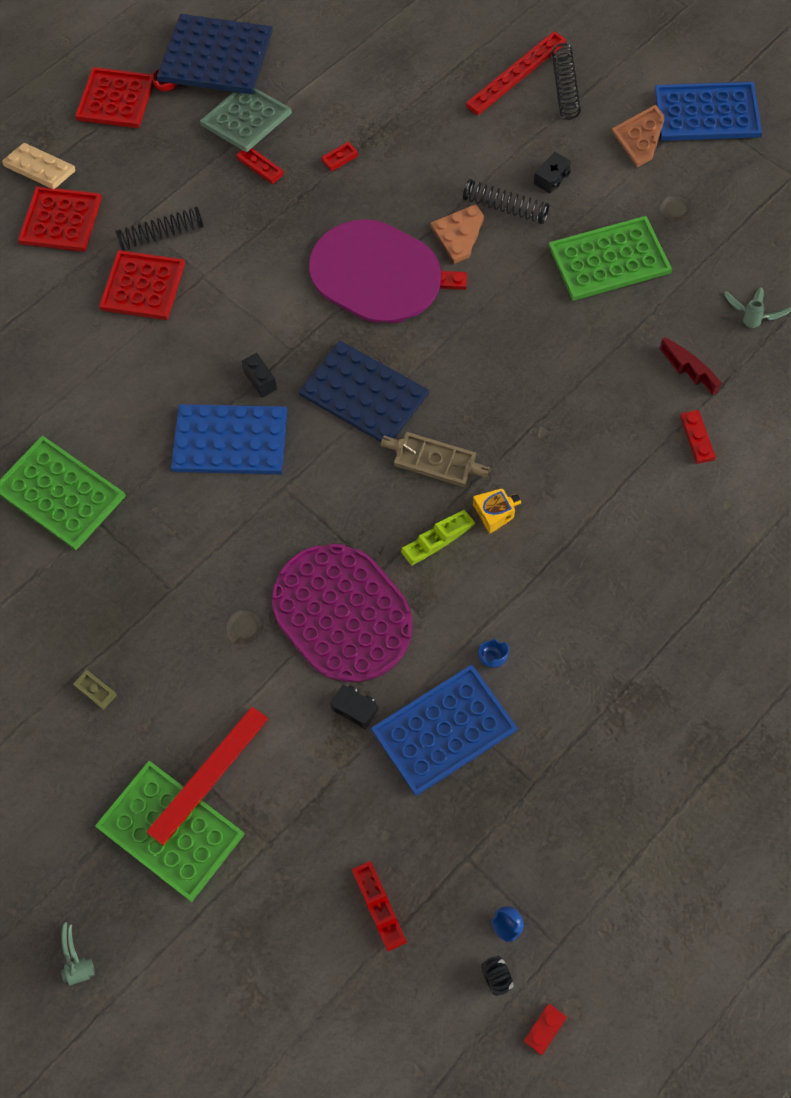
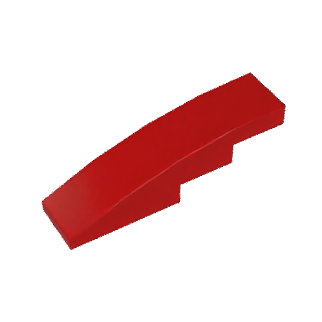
M369 861L351 869L387 952L406 944V938L372 862Z

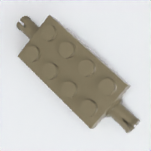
M406 432L403 439L397 440L384 435L381 441V447L396 451L397 456L394 466L461 487H465L469 475L475 474L487 479L490 472L489 466L475 463L476 452Z

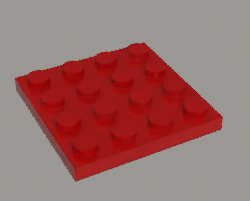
M93 67L75 115L76 120L139 128L154 85L152 74Z
M36 186L18 239L19 244L85 252L102 200L101 194Z
M118 250L99 305L100 310L168 320L185 266L184 259Z

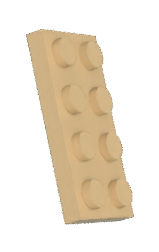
M26 143L20 145L2 160L3 166L51 189H55L75 172L74 165Z

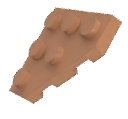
M654 105L612 128V133L637 167L652 160L664 123V115Z
M477 204L431 222L432 230L453 264L470 257L480 227L483 224L484 215Z

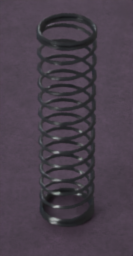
M560 43L552 49L560 116L564 119H574L581 113L577 90L573 50L569 44ZM559 46H568V47H569V48H561V49L557 50V51L554 53V50H555L557 47H559ZM563 49L571 51L570 53H562L568 54L565 57L555 56L558 51ZM571 60L570 63L557 64L559 61ZM572 65L571 67L558 69L559 66ZM572 69V72H566L563 74L559 73L560 71ZM573 74L572 77L559 78L561 75ZM574 79L573 82L560 83L562 80ZM574 84L573 87L560 88L563 85ZM575 89L574 92L561 93L563 90ZM576 94L574 97L562 98L564 95ZM577 99L575 102L563 103L564 100ZM576 107L579 108L576 111L578 113L575 116L566 117L562 115V113L570 115L576 113H565L562 111L563 109L570 110Z
M468 179L463 191V200L466 201L469 198L470 202L475 200L476 204L481 202L483 205L487 184L484 186L481 200L477 203L481 182H479L476 195L471 201L475 180ZM494 186L491 187L488 200L483 206H485L488 203L489 208L493 207L494 205V209L498 210L500 208L501 212H504L506 210L507 213L510 214L513 211L514 216H516L519 213L520 218H522L525 215L526 220L530 219L532 216L533 222H535L538 218V223L544 224L549 212V203H545L544 207V202L541 203L539 213L535 220H533V214L537 205V199L535 200L532 213L527 218V210L531 202V197L528 200L524 214L521 216V207L523 205L525 196L522 197L519 210L516 214H514V208L518 200L519 194H516L513 207L511 211L508 212V205L512 197V192H510L506 207L504 208V210H502V202L506 194V189L502 194L500 205L498 206V208H496L495 204L499 195L500 188H498L496 191L493 204L489 206V200L494 189Z
M194 207L196 216L191 208L189 209L190 219L188 217L187 212L183 210L184 222L180 213L177 212L176 215L178 225L172 214H170L171 225L167 217L164 216L165 228L160 218H157L159 231L155 225V222L151 219L153 234L146 221L144 222L146 235L141 224L138 223L140 238L135 227L132 225L131 228L134 241L128 228L125 227L128 244L125 240L122 231L120 229H117L115 232L121 250L125 251L122 237L127 248L130 250L128 234L131 238L134 247H137L134 231L142 246L143 240L141 230L147 243L149 244L150 241L147 227L154 242H156L153 224L159 235V238L162 240V233L159 221L167 238L169 237V234L167 230L166 221L170 227L173 236H175L172 218L180 234L182 232L179 217L182 221L185 231L188 232L185 214L188 218L192 230H194L191 211L197 222L198 227H204L198 207Z

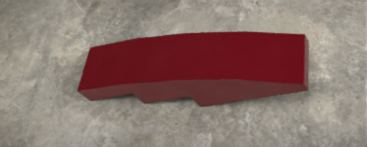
M666 337L662 338L659 349L679 375L686 372L695 385L702 382L712 395L719 392L722 382L704 363L677 343Z

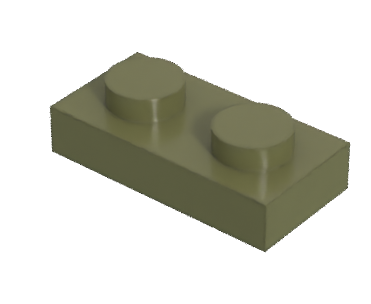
M88 670L73 684L103 710L117 696L112 689Z

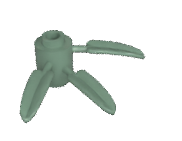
M762 287L756 291L753 300L747 304L746 308L729 292L725 291L724 293L727 301L736 310H743L745 312L743 323L749 328L760 326L762 319H778L791 311V308H786L763 315L764 304L762 302L764 290Z
M65 922L62 926L61 941L67 964H64L61 974L64 983L68 982L69 986L91 979L90 977L95 975V969L91 958L78 959L73 945L72 925L68 926L67 931V922ZM67 933H68V945H69L70 954H71V957L74 958V961H73V962H71L70 954H69V952H68V947H67Z

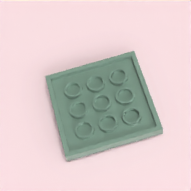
M255 88L253 94L233 92L201 119L200 123L204 128L243 151L248 152L285 120L292 111L290 107Z

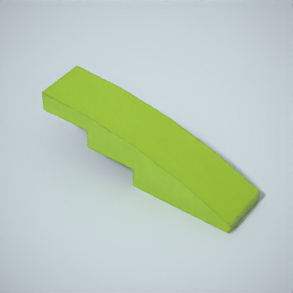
M462 510L436 523L433 529L419 535L416 541L402 547L401 553L412 566L460 537L476 523L465 510Z

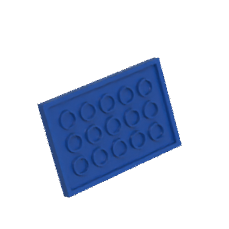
M754 82L655 85L656 106L664 115V123L660 132L661 141L758 138L762 135Z
M179 404L171 463L172 472L282 474L287 407Z
M471 664L373 726L371 731L414 795L418 796L517 732L518 728Z

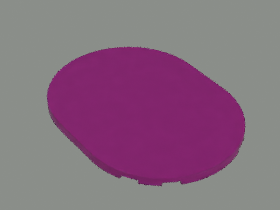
M353 220L332 228L318 240L309 260L311 279L318 292L332 303L369 322H390L392 324L403 322L404 319L412 316L415 317L431 305L440 289L441 270L438 259L433 251L414 237L391 225L376 220Z
M342 544L317 545L295 555L280 571L272 593L275 618L284 634L316 671L337 681L364 682L385 674L402 659L408 649L412 636L411 611L400 590L368 555L358 549L355 550Z

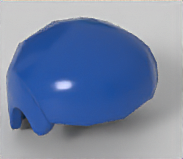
M496 639L483 642L479 646L477 655L485 666L498 668L506 662L509 647L505 641L500 643Z
M510 906L501 907L497 910L495 917L491 920L495 933L505 942L514 941L523 932L524 923L522 916L516 909Z

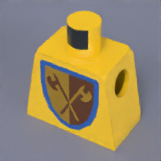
M503 489L473 497V506L489 534L512 520L515 515L514 507L521 504L517 493L508 497Z

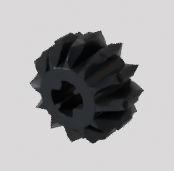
M499 955L491 957L481 964L484 979L493 995H503L513 988L514 984L511 973L505 961Z

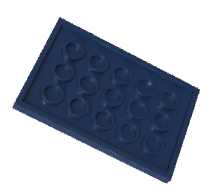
M339 340L298 391L301 397L380 442L384 435L395 439L429 394L427 388Z

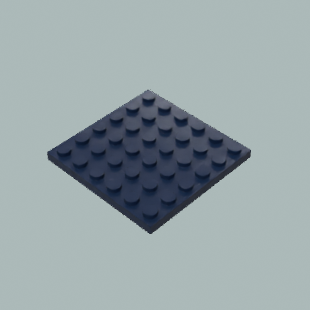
M180 14L158 71L157 81L253 94L272 36L273 27Z

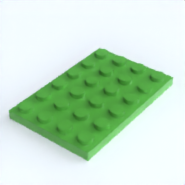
M647 216L549 242V249L572 301L668 275L672 272L670 263Z
M43 435L0 479V496L75 551L126 497L123 491Z
M148 761L95 827L190 902H193L245 833L201 800L166 844L162 846L150 837L146 831L184 786Z

